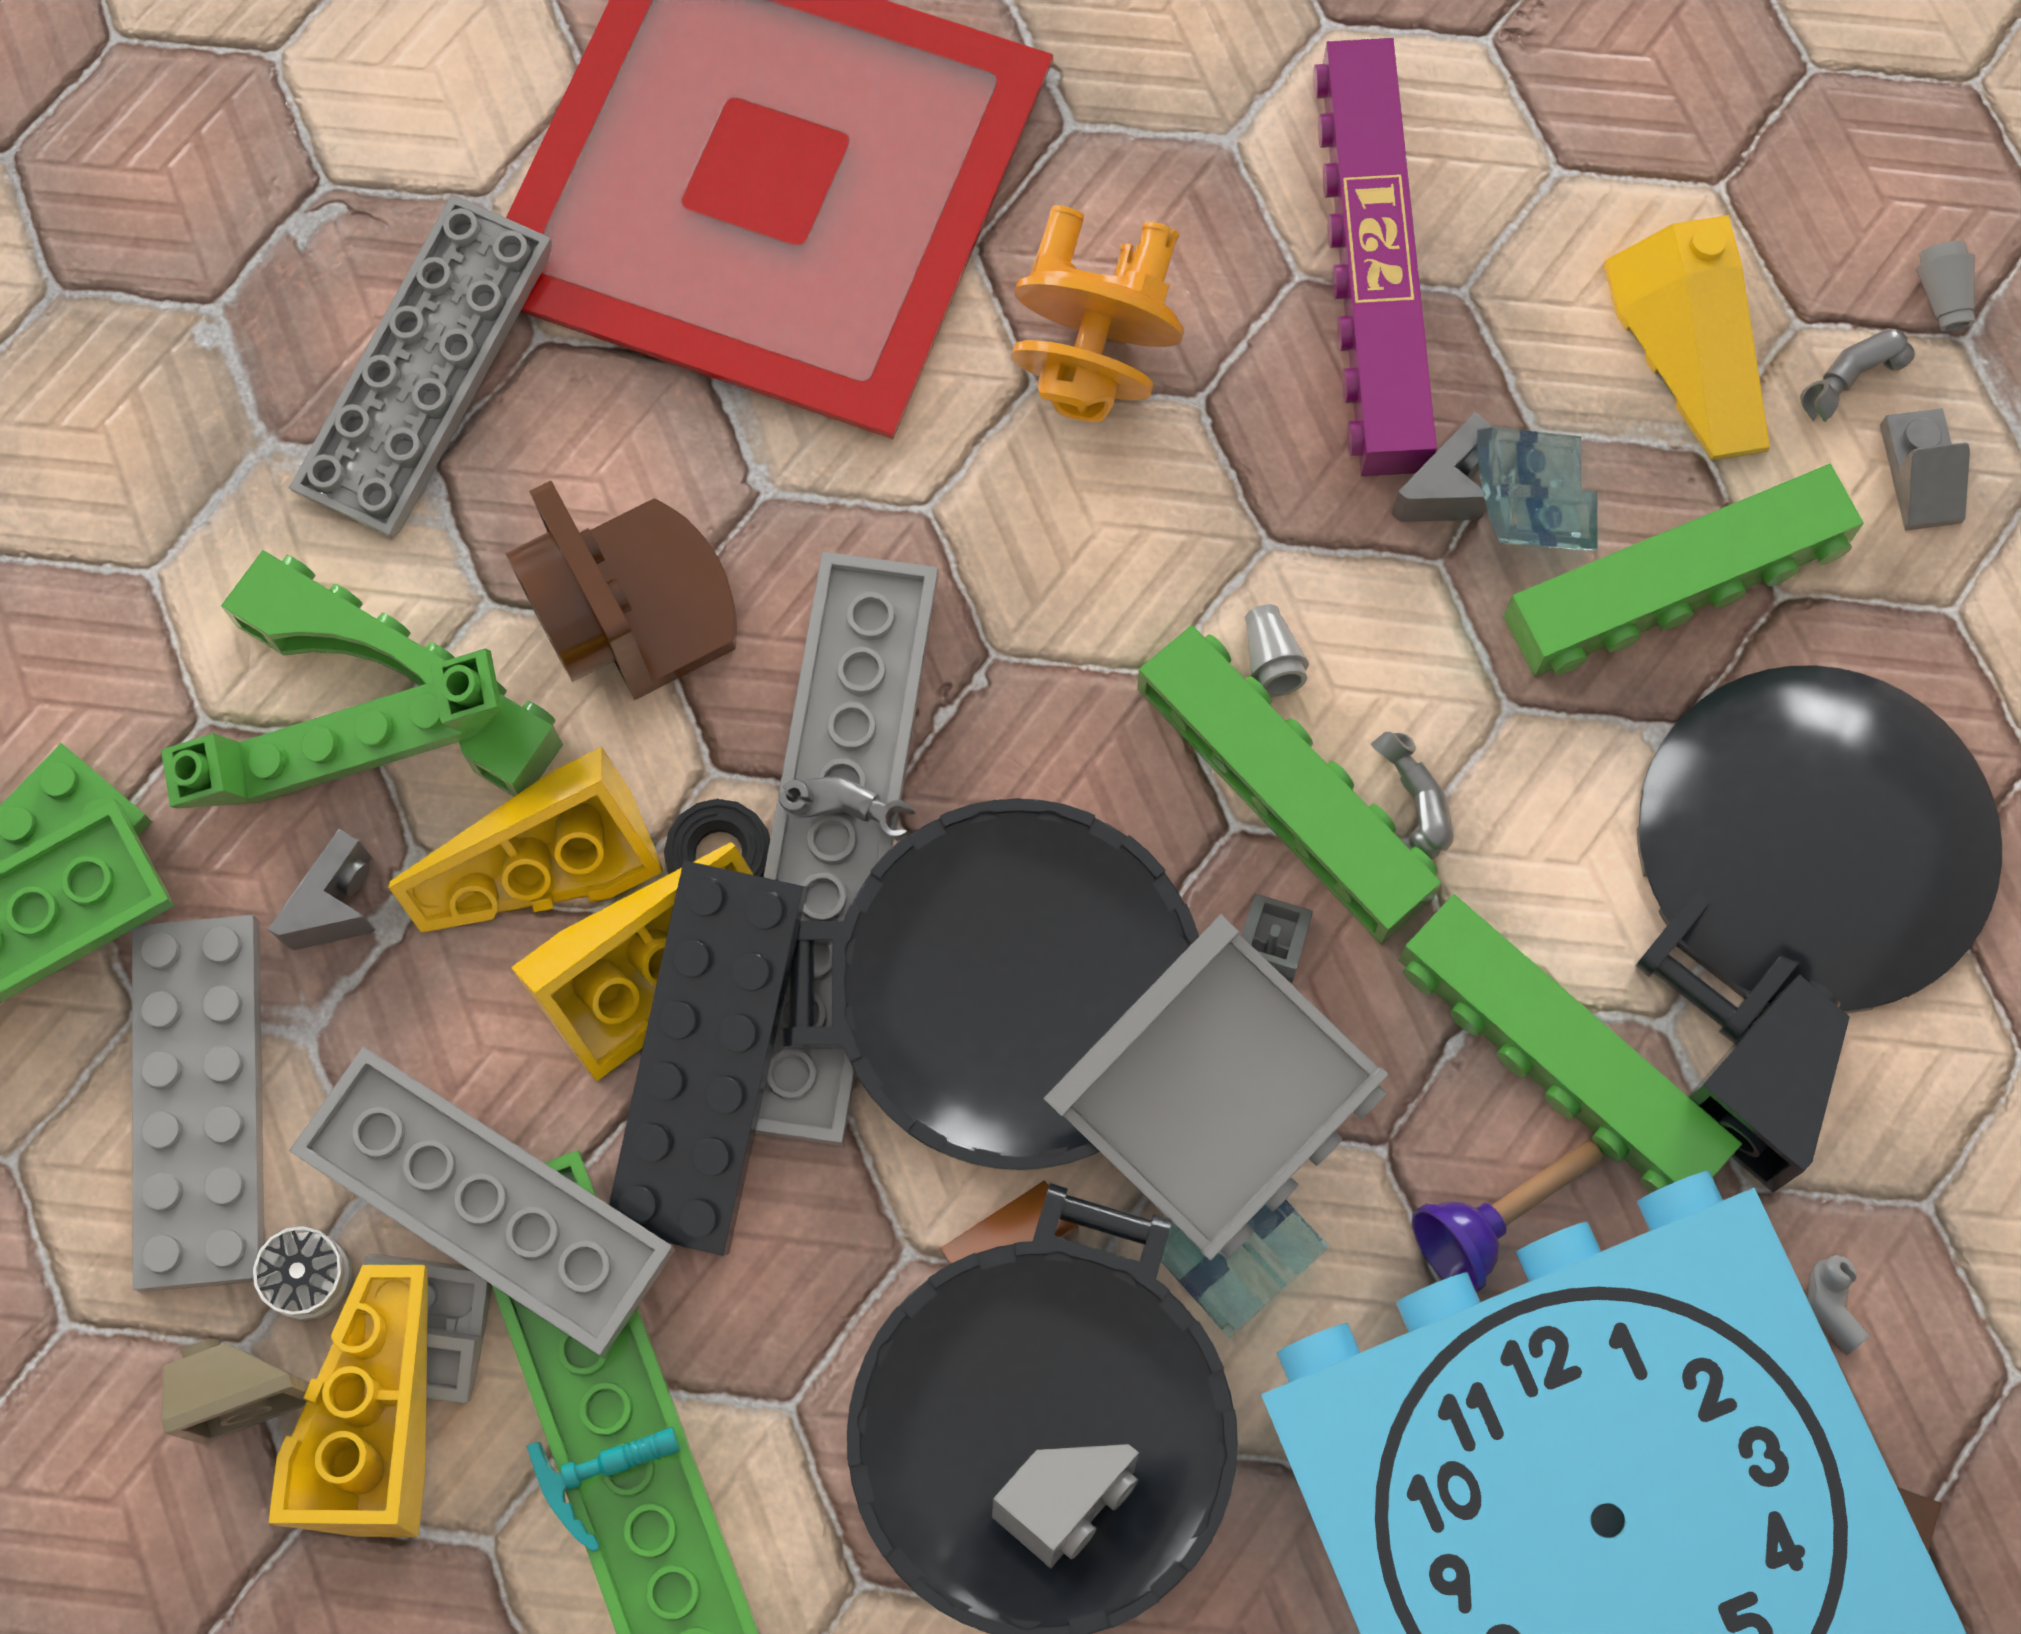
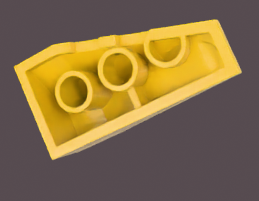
M1729 215L1671 224L1606 259L1603 266L1617 318L1626 331L1631 329L1645 350L1646 356L1644 359L1653 373L1659 372L1677 399L1675 403L1676 408L1710 460L1768 452L1770 443L1744 273Z
M601 746L548 773L389 881L388 888L420 932L423 933L493 920L496 913L528 907H532L533 912L554 909L555 902L588 897L589 902L610 899L663 873V866L630 788Z
M362 1265L331 1334L333 1343L317 1379H311L303 1399L306 1400V1404L291 1437L286 1435L278 1452L268 1523L276 1526L355 1537H419L426 1467L428 1267L425 1265Z

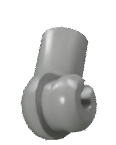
M1833 1255L1827 1260L1817 1262L1809 1276L1808 1301L1820 1327L1844 1354L1848 1355L1859 1347L1870 1334L1846 1308L1849 1287L1857 1278L1855 1267L1847 1258Z

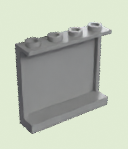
M1220 914L1043 1099L1084 1135L1151 1202L1171 1219L1211 1261L1220 1251L1227 1258L1231 1257L1254 1232L1247 1222L1264 1205L1273 1212L1292 1194L1299 1184L1291 1176L1308 1159L1317 1166L1337 1147L1343 1138L1335 1130L1352 1113L1361 1120L1381 1101L1387 1092L1379 1084L1389 1074L1383 1068L1374 1064Z

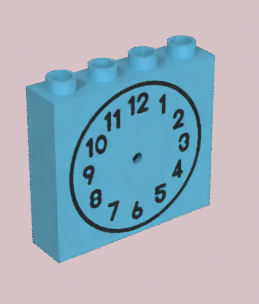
M1710 1171L1697 1173L1658 1189L1637 1201L1638 1207L1650 1230L1640 1236L1601 1251L1589 1223H1579L1541 1238L1516 1251L1529 1281L1528 1283L1480 1302L1468 1273L1458 1274L1422 1288L1396 1302L1408 1330V1333L1360 1353L1349 1324L1343 1323L1303 1338L1276 1352L1289 1383L1265 1392L1261 1396L1360 1634H1966L1755 1188L1723 1200Z

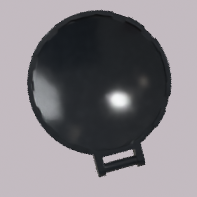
M1816 665L1772 668L1743 676L1706 695L1678 720L1662 741L1649 765L1642 785L1639 826L1636 829L1638 854L1643 877L1647 876L1652 892L1660 906L1658 912L1667 927L1641 957L1635 967L1648 977L1654 973L1722 1026L1719 1033L1732 1043H1735L1763 1007L1779 995L1799 974L1808 982H1819L1831 990L1840 1002L1839 1008L1846 1014L1869 1011L1874 1007L1895 1002L1904 997H1910L1934 983L1970 949L1988 919L1999 888L2002 869L2000 820L1987 780L1974 756L1949 725L1925 704L1885 681L1846 669ZM1675 945L1744 998L1740 1005L1736 1007L1669 955Z
M999 799L970 804L940 815L939 819L924 825L908 837L906 835L887 851L871 869L869 876L849 906L844 921L800 922L789 974V1027L783 1028V1048L845 1049L858 1079L882 1111L906 1133L948 1157L973 1165L1004 1170L1046 1169L1070 1164L1093 1156L1100 1151L1043 1098L1199 937L1198 931L1187 904H1184L1179 892L1166 875L1164 867L1130 835L1126 836L1111 825L1095 818L1094 814L1066 804L1038 799ZM814 945H832V1026H814Z
M1052 1183L1049 1184L1033 1241L999 1246L976 1254L973 1253L957 1260L930 1276L893 1310L877 1332L863 1359L855 1380L849 1406L847 1460L851 1483L859 1512L868 1533L881 1555L897 1575L918 1596L938 1611L962 1624L990 1634H1093L1108 1628H1114L1142 1614L1160 1602V1599L1177 1586L1188 1572H1191L1211 1544L1227 1508L1236 1472L1238 1449L1237 1418L1233 1408L1231 1392L1223 1370L1224 1366L1200 1322L1196 1321L1170 1290L1156 1279L1172 1220L1154 1214L1152 1219L1149 1220L1066 1195L1068 1188ZM1059 1219L1143 1244L1140 1260H1132L1054 1236ZM1129 1444L1139 1452L1135 1472L1132 1474L1138 1479L1135 1488L1116 1510L1113 1511L1108 1505H1105L1091 1522L1096 1528L1094 1535L1082 1551L1072 1560L1063 1554L1054 1566L1050 1568L992 1518L993 1498L1036 1450Z

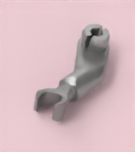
M1888 328L1844 349L1825 373L1823 380L1810 384L1800 395L1801 405L1812 421L1815 420L1817 414L1820 415L1824 422L1831 418L1838 407L1839 395L1843 390L1850 389L1862 372L1881 363L1891 371L1894 369L1896 371L1910 364L1915 357V351L1912 345L1907 342V336L1900 330Z
M1384 732L1371 745L1377 752L1395 765L1401 776L1400 781L1415 800L1421 829L1411 834L1409 843L1412 848H1419L1432 860L1439 855L1441 850H1448L1454 839L1446 794L1423 762L1417 763L1411 756L1416 751L1412 738L1403 733Z
M841 776L791 780L782 786L785 789L784 792L779 793L780 805L793 818L804 819L846 812L865 822L872 819L880 823L882 830L897 841H900L906 835L908 837L911 833L907 830H892V817L899 812L916 814L906 802L892 800L889 803H885L880 800L879 794Z

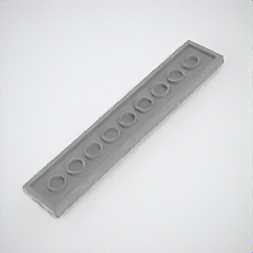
M822 552L779 793L784 792L785 789L782 786L791 780L841 776L879 794L880 800L885 803H889L892 800H902L939 578L938 567ZM778 794L764 877L808 887L801 921H844L849 906L869 876L871 869L894 846L895 839H892L882 830L880 823L872 819L865 822L846 812L804 819L793 818L780 805ZM896 813L891 819L892 830H897L899 813ZM814 945V1026H832V945ZM788 978L755 1134L844 1147L856 1073L846 1055L845 1049L783 1048V1028L789 1027Z

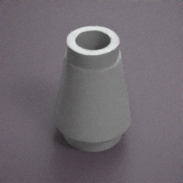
M1963 241L1946 242L1921 251L1919 253L1921 265L1916 268V271L1935 317L1939 321L1940 330L1954 331L1973 325L1976 322L1974 316L1975 255L1968 253L1967 245Z
M1266 604L1253 608L1245 616L1251 677L1259 681L1270 696H1282L1298 690L1307 681L1306 670L1308 669L1309 662L1276 605Z

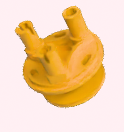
M1054 205L1050 210L1031 274L1017 281L1014 295L1028 309L1051 321L1077 330L1078 335L1074 346L1038 340L1016 342L1012 349L1011 358L1023 369L1039 376L1038 389L1040 397L1050 400L1059 414L1080 421L1101 422L1111 411L1115 399L1145 400L1150 398L1154 387L1153 381L1144 373L1125 363L1102 355L1106 339L1149 347L1174 346L1182 341L1184 327L1178 321L1176 313L1164 305L1170 286L1164 282L1175 243L1179 238V232L1170 230L1171 227L1161 223L1144 222L1141 228L1140 241L1136 246L1135 252L1133 251L1134 246L1132 244H1121L1114 276L1091 273L1075 269V266L1071 263L1085 215L1073 208Z

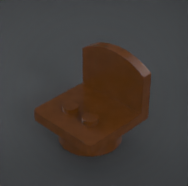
M551 480L529 491L547 533L505 554L572 682L614 662L635 701L735 650L737 616L726 573L707 539L686 517L654 498L591 530L587 528L579 532Z

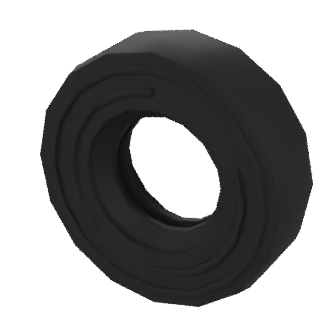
M717 798L696 803L681 813L668 831L664 849L668 874L682 868L683 860L696 861L697 846L703 838L712 833L724 832L737 838L742 848L741 855L752 873L756 876L764 877L770 844L769 831L755 812L739 802Z

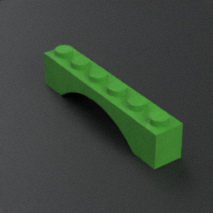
M262 550L221 605L236 627L283 656L311 652L346 654L377 662L406 676L418 686L433 682L430 665L455 658L447 650L433 642H429L424 648L409 639L410 631L388 614L381 613L376 619L360 609L363 603L342 586L333 584L330 589H327L313 580L316 576L314 572L290 555H286L281 561ZM497 682L502 709L475 737L460 741L459 744L465 759L474 773L514 797L540 779L562 748L563 743L553 726L556 720L552 715L531 701H526L521 707L504 696L507 690Z

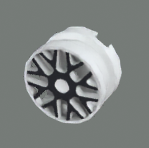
M304 1226L286 1228L270 1237L259 1250L253 1266L254 1286L261 1300L273 1310L301 1321L322 1319L336 1311L347 1298L353 1281L352 1263L345 1249L321 1231Z

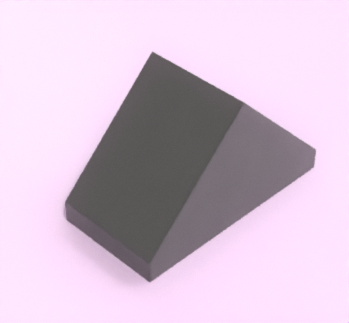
M1255 893L1241 935L1291 984L1296 973L1313 910Z

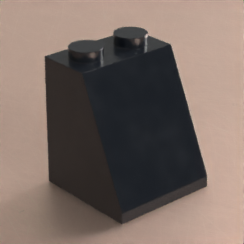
M1800 974L1766 1006L1688 1095L1691 1100L1742 1143L1731 1157L1773 1193L1802 1174L1813 1162L1850 1018L1849 1015L1839 1008L1840 1002L1831 990L1819 982H1808Z

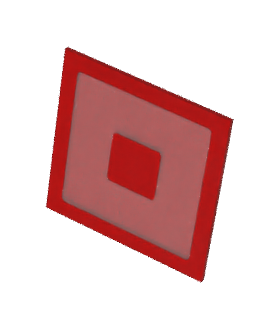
M609 0L506 216L507 219L550 237L552 240L548 262L520 312L894 439L1053 63V54L887 0Z

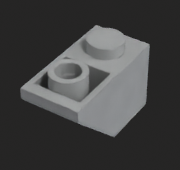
M1129 1444L1036 1450L993 1498L992 1518L1050 1568L1054 1566L1063 1554L1072 1560L1082 1551L1094 1535L1096 1528L1091 1522L1105 1505H1108L1113 1511L1116 1510L1135 1488L1138 1479L1132 1474L1135 1472L1139 1452Z

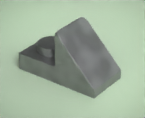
M1943 408L1886 415L1880 424L1905 531L1963 523L1966 519L1970 459L1968 442L1951 443Z
M1474 413L1398 491L1392 515L1400 522L1481 519L1490 497L1487 492L1470 478L1483 466L1490 455L1486 445L1493 426L1477 413Z
M341 829L337 830L268 928L285 946L292 950H298L369 934L376 930L362 914L342 902L346 895H353L359 890L369 873L368 863L372 856L360 841Z

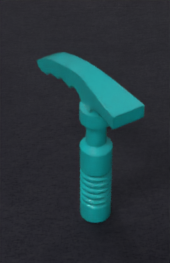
M673 1427L656 1432L655 1435L650 1434L649 1437L644 1436L643 1439L638 1438L637 1441L632 1440L631 1443L627 1442L624 1445H618L601 1451L596 1459L578 1465L574 1461L561 1465V1472L558 1473L550 1465L541 1442L526 1445L540 1488L550 1507L574 1538L593 1552L600 1549V1543L595 1534L588 1533L582 1520H576L572 1503H566L565 1500L566 1489L571 1490L582 1486V1480L599 1474L609 1477L626 1471L630 1467L634 1468L636 1465L640 1466L642 1463L646 1464L648 1461H654L655 1458L660 1459L661 1456L666 1457L681 1451L676 1432Z

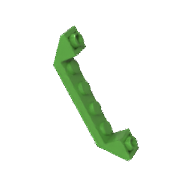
M484 648L430 665L433 682L241 742L212 733L161 749L170 807L180 809L260 803L473 738L502 709L491 651Z

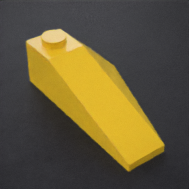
M732 842L694 861L695 863L754 875ZM682 868L565 928L511 967L542 1013L596 1082L643 1048Z

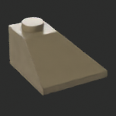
M208 1339L189 1345L181 1350L182 1359L163 1365L162 1424L165 1434L199 1444H205L302 1408L306 1404V1400L303 1397L310 1382L227 1343L220 1344L219 1339Z

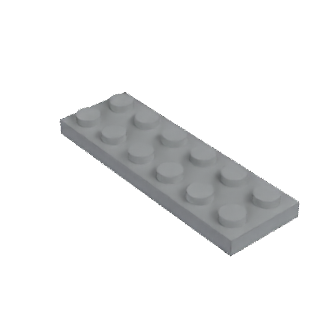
M254 915L146 924L132 929L133 1290L140 1293L254 1282L253 1266L259 1250L264 1245L259 920Z
M364 1046L289 1150L301 1160L602 1358L605 1357L675 1252V1248Z

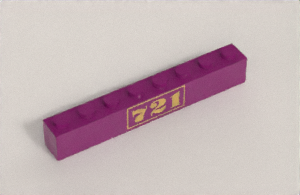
M1394 38L1327 41L1323 64L1314 65L1313 87L1315 99L1324 98L1325 113L1318 116L1320 148H1329L1330 163H1324L1323 165L1324 197L1334 198L1335 214L1328 215L1329 248H1339L1340 264L1333 265L1332 272L1334 299H1344L1345 316H1339L1337 322L1338 346L1340 351H1349L1350 368H1344L1342 374L1344 402L1354 403L1355 421H1349L1347 427L1348 451L1350 456H1359L1361 476L1414 474L1436 453L1437 443Z

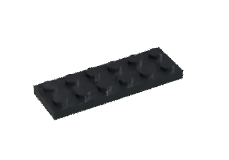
M683 860L609 1202L611 1207L667 1243L725 1256L730 1252L807 895V886Z

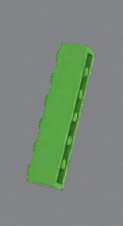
M1830 463L1512 595L1503 617L1534 677L1553 670L1555 675H1562L1584 664L1588 659L1586 655L1605 647L1609 653L1625 649L1640 639L1641 632L1658 625L1662 631L1673 629L1688 621L1694 615V610L1710 603L1713 604L1715 609L1728 606L1742 598L1747 593L1746 588L1765 581L1768 587L1778 585L1797 574L1800 570L1799 566L1816 559L1820 565L1839 559L1852 549L1850 543L1864 522Z
M1193 625L1189 626L1139 669L1137 690L1382 945L1434 899L1442 883L1436 877L1438 870L1435 864L1422 850L1417 847L1409 849L1394 834L1396 831L1395 824L1383 809L1376 804L1367 806L1352 790L1354 783L1347 772L1334 761L1326 763L1311 748L1313 745L1311 737L1297 721L1292 718L1285 721L1270 705L1272 699L1259 681L1251 676H1248L1246 679L1243 678L1230 664L1232 661L1231 656L1217 638L1210 634L1204 637Z
M1455 894L1447 900L1405 946L1398 961L1405 966L1403 974L1408 981L1422 993L1431 995L1434 992L1452 1008L1449 1011L1452 1019L1467 1033L1475 1037L1481 1033L1499 1049L1496 1053L1498 1059L1512 1073L1521 1078L1529 1075L1547 1091L1544 1094V1098L1556 1112L1569 1120H1573L1574 1117L1578 1118L1594 1132L1592 1141L1599 1146L1605 1155L1616 1162H1621L1624 1159L1642 1175L1640 1183L1647 1192L1652 1193L1674 1182L1704 1171H1710L1713 1178L1742 1145L1731 1133Z

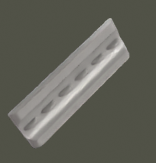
M451 194L289 489L391 538L400 532L548 262L552 248L551 238Z

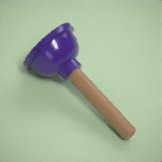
M1585 1141L1493 1205L1483 1203L1475 1208L1469 1204L1456 1201L1444 1202L1438 1205L1424 1204L1412 1214V1229L1425 1259L1442 1280L1467 1272L1476 1293L1486 1286V1277L1492 1272L1497 1263L1498 1239L1506 1234V1226L1598 1164L1603 1157L1602 1151L1593 1141Z

